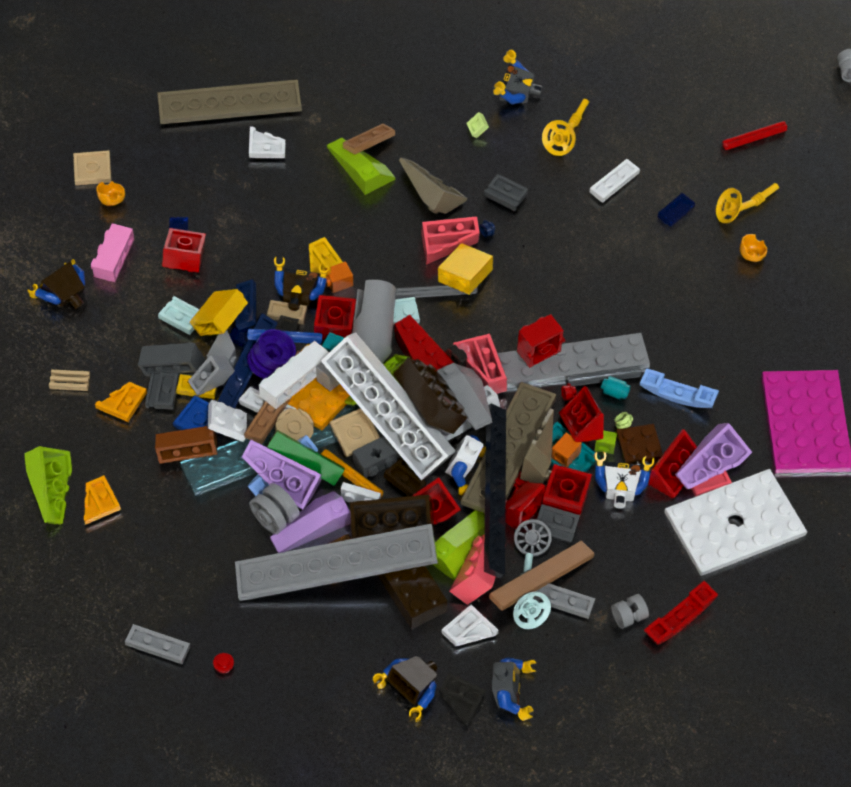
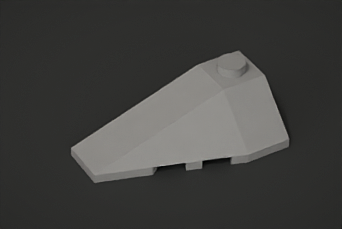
M452 363L437 370V375L447 383L446 387L455 394V400L465 408L464 412L468 416L466 420L474 430L492 423L482 379L473 369Z

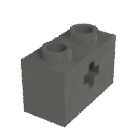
M384 436L353 451V462L365 478L374 476L385 468H390L398 461V452Z

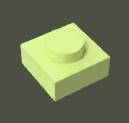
M479 112L466 123L472 136L478 138L489 128L484 115Z

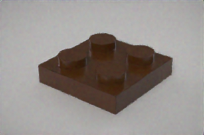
M654 424L616 430L625 464H641L645 456V463L652 462L653 458L654 461H658L662 457L663 452Z

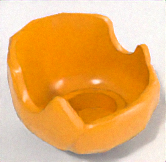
M111 181L108 185H105L103 182H100L96 187L98 199L106 206L118 205L125 198V188L121 184Z
M746 234L742 237L739 251L744 259L751 262H759L766 257L768 248L764 244V240L758 241L755 234Z

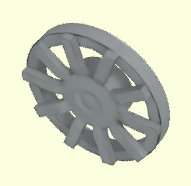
M526 520L515 531V545L524 555L529 553L525 551L528 546H531V554L535 557L545 553L551 545L550 529L540 520ZM532 523V529L529 530L526 524ZM535 524L541 525L538 531L535 530ZM522 527L526 530V534L519 532ZM545 528L547 533L540 535V532ZM520 535L525 537V539L518 541L517 537ZM549 537L548 542L541 540V538ZM526 542L527 544L522 549L519 544ZM539 543L546 545V547L542 550ZM534 546L538 548L539 552L534 553Z

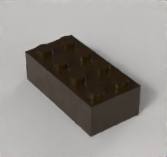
M408 357L395 371L394 376L429 425L454 434L468 418L464 412L465 408L455 400V394L446 387L447 383L437 375L438 371L434 366L430 364L425 365L419 359L414 360Z
M430 495L350 502L352 539L432 524L434 531L433 505Z
M426 566L378 575L411 630L447 612V599Z

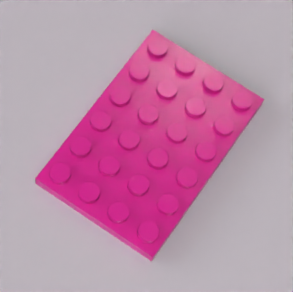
M838 370L762 372L775 473L851 472V449Z

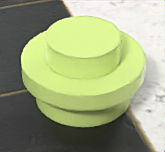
M627 412L620 413L614 419L616 422L615 426L617 429L630 427L633 421L632 415Z

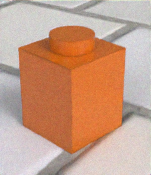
M346 261L331 266L330 274L326 275V287H330L332 293L353 286V274Z
M566 432L552 447L551 458L562 466L568 467L581 453L582 443L575 442L572 436Z

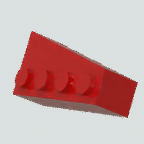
M411 315L395 323V338L405 356L414 360L419 359L425 365L430 364L437 370L454 363Z

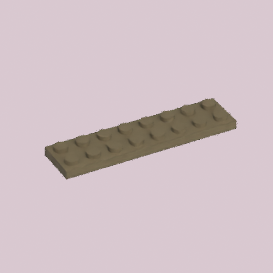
M298 80L157 93L160 124L302 111Z
M523 382L520 383L506 411V500L523 467L524 458L532 441L535 440L537 432L541 429L542 423L557 396L555 393ZM486 452L461 500V505L485 513Z

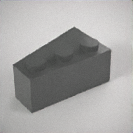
M195 343L142 346L138 367L145 376H151V372L155 374H160V372L179 373V376L180 374L193 376L206 359Z

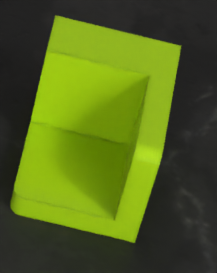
M603 431V439L596 440L594 451L614 454L617 433Z

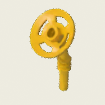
M587 99L582 100L568 123L563 120H554L546 125L542 133V141L549 153L562 156L573 149L576 140L573 129L582 120L581 116L589 104ZM557 124L564 125L566 128L558 129ZM552 129L550 141H548V133ZM570 134H571L572 140H571L570 146H568V144H569V142H570ZM554 144L562 146L563 151L555 150L552 146Z
M774 183L763 192L755 194L751 197V200L743 203L739 190L735 188L726 189L719 197L716 205L718 220L725 224L732 222L740 211L753 206H759L765 201V198L778 190L779 186L777 183ZM731 194H737V198H731ZM727 215L732 216L730 219L724 218Z

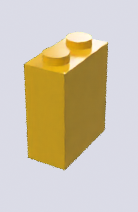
M461 243L438 267V282L470 295L493 270V256Z
M238 289L214 291L189 323L200 336L224 334L248 302L244 298L243 293Z

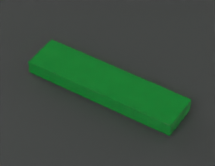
M276 430L267 444V448L321 474L323 480L334 486L345 470L343 466L279 430Z

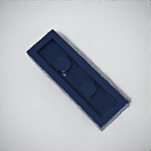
M253 279L236 284V289L243 293L244 298L248 302L236 317V327L238 330L256 325V283Z

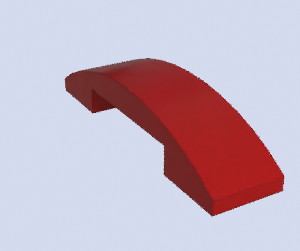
M703 581L689 592V596L664 617L657 618L644 629V632L657 645L667 641L697 618L717 598L718 594Z

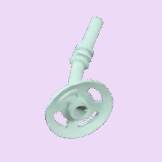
M525 554L523 573L520 576L531 570L533 554ZM536 591L522 596L513 610V618L516 624L523 629H533L540 626L548 618L551 610L549 598L545 594ZM538 596L542 598L543 602L538 603L533 597ZM541 609H543L542 614L535 620L534 618H536L540 614ZM522 614L527 618V622L521 621L519 616Z

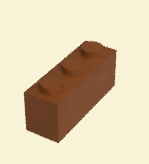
M208 426L156 434L155 450L159 464L217 455L215 431L208 429Z

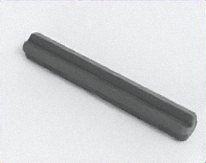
M640 366L571 375L567 377V383H570L571 386L601 383L604 378L608 379L609 376L620 380L641 377L642 372Z

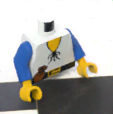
M466 435L459 442L456 452L453 454L445 473L454 478L459 487V495L464 496L469 486L464 478L474 466L478 456L483 458L486 452V446H483V443L475 435Z
M603 451V458L601 460L597 458V452L594 453L593 457L597 461V465H595V481L601 491L605 492L606 498L614 500L616 508H624L626 501H634L635 495H640L648 486L651 473L650 467L654 465V458L652 459V464L646 465L645 456L643 458L644 469H642V465L606 461L603 465L606 453Z

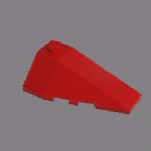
M437 478L412 495H430L433 505L434 524L445 522L461 511L440 478Z

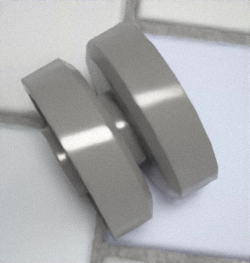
M275 483L268 485L262 491V494H258L249 502L251 511L256 519L273 534L278 535L287 527L286 523H292L299 516V509L294 500L282 487Z

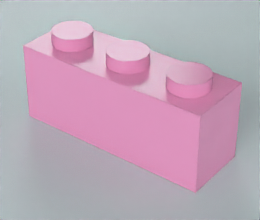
M112 223L110 229L106 230L104 242L99 245L98 255L91 263L94 277L111 282L116 281L134 242L132 228Z

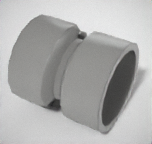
M846 49L838 54L837 60L842 79L851 82V49Z
M640 594L627 598L626 602L622 600L611 605L613 617L622 629L634 624V620L639 622L649 617L647 605Z

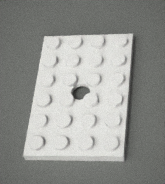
M770 469L665 508L667 518L700 576L807 534V530ZM732 515H738L743 519V524L737 527L734 524H730L728 518Z

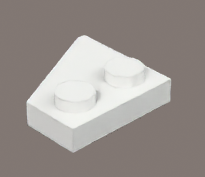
M250 127L249 158H285V139L274 137L267 132L264 134L256 131L255 127Z
M470 605L442 629V634L455 646H460L496 636L499 630Z

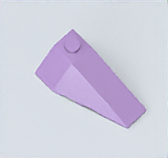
M729 423L718 424L701 441L675 475L686 489H690L716 475L724 473V470L727 471L739 466L752 451Z
M250 440L242 455V458L269 485L275 483L282 487L291 496L297 507L302 510L311 500L322 480L321 474L253 440Z
M334 491L312 501L304 510L299 512V516L292 523H286L287 527L278 535L273 534L270 539L278 553L286 552L351 524L350 510L342 496Z

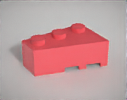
M477 217L422 222L421 234L426 265L450 255L461 243L467 246L478 243L480 232Z
M490 333L453 343L454 357L462 366L473 369L482 379L483 386L488 385L497 394L507 391V378Z
M485 534L477 536L473 541V546L449 591L467 605L491 589L496 578L484 572Z

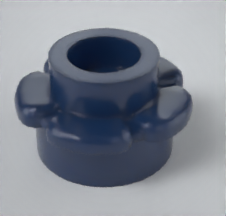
M484 220L479 225L482 236L487 238L494 235L495 225L491 221Z

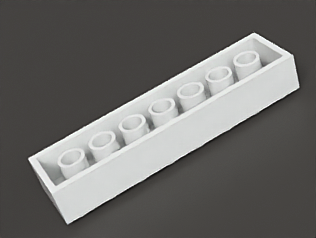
M357 333L346 336L321 360L421 480L431 475L456 452L440 431L427 423L406 391Z

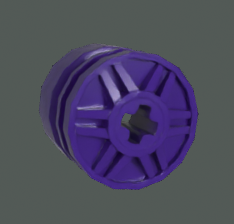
M276 329L266 330L250 349L247 355V363L256 376L262 379L268 378L277 368L282 367L291 357L295 356L296 346L287 333Z

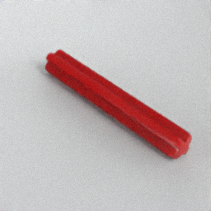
M781 121L723 140L722 146L724 150H729L784 132L788 126L785 121Z

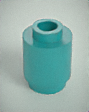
M609 376L608 379L604 378L601 386L603 394L619 400L621 398L626 400L631 385H628L626 381Z

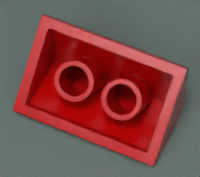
M584 386L559 412L575 442L603 439L604 414L589 389Z
M685 429L680 431L650 473L648 485L670 498H675L684 486L675 474L697 448Z

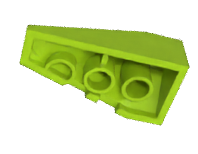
M344 138L327 144V148L365 195L395 180V176L386 165L364 151L353 154L344 149L343 142L347 141Z
M39 446L24 453L26 473L44 522L61 525L63 524L66 508L65 494L69 490V485H67L68 477L72 473L70 451Z
M475 510L435 542L438 563L432 565L453 581H455L466 560L475 538L485 534V513Z

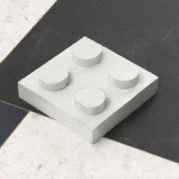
M211 400L208 405V429L244 442L246 439L244 433L247 430V413L240 409L229 407L222 402Z

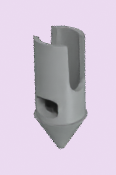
M366 280L364 291L357 290L352 334L357 333L383 364L392 353L391 342L396 287L382 280Z

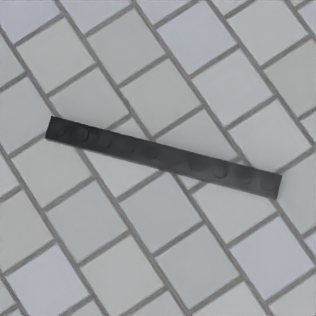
M491 403L488 406L492 423L486 425L484 572L502 578L505 576L506 410Z

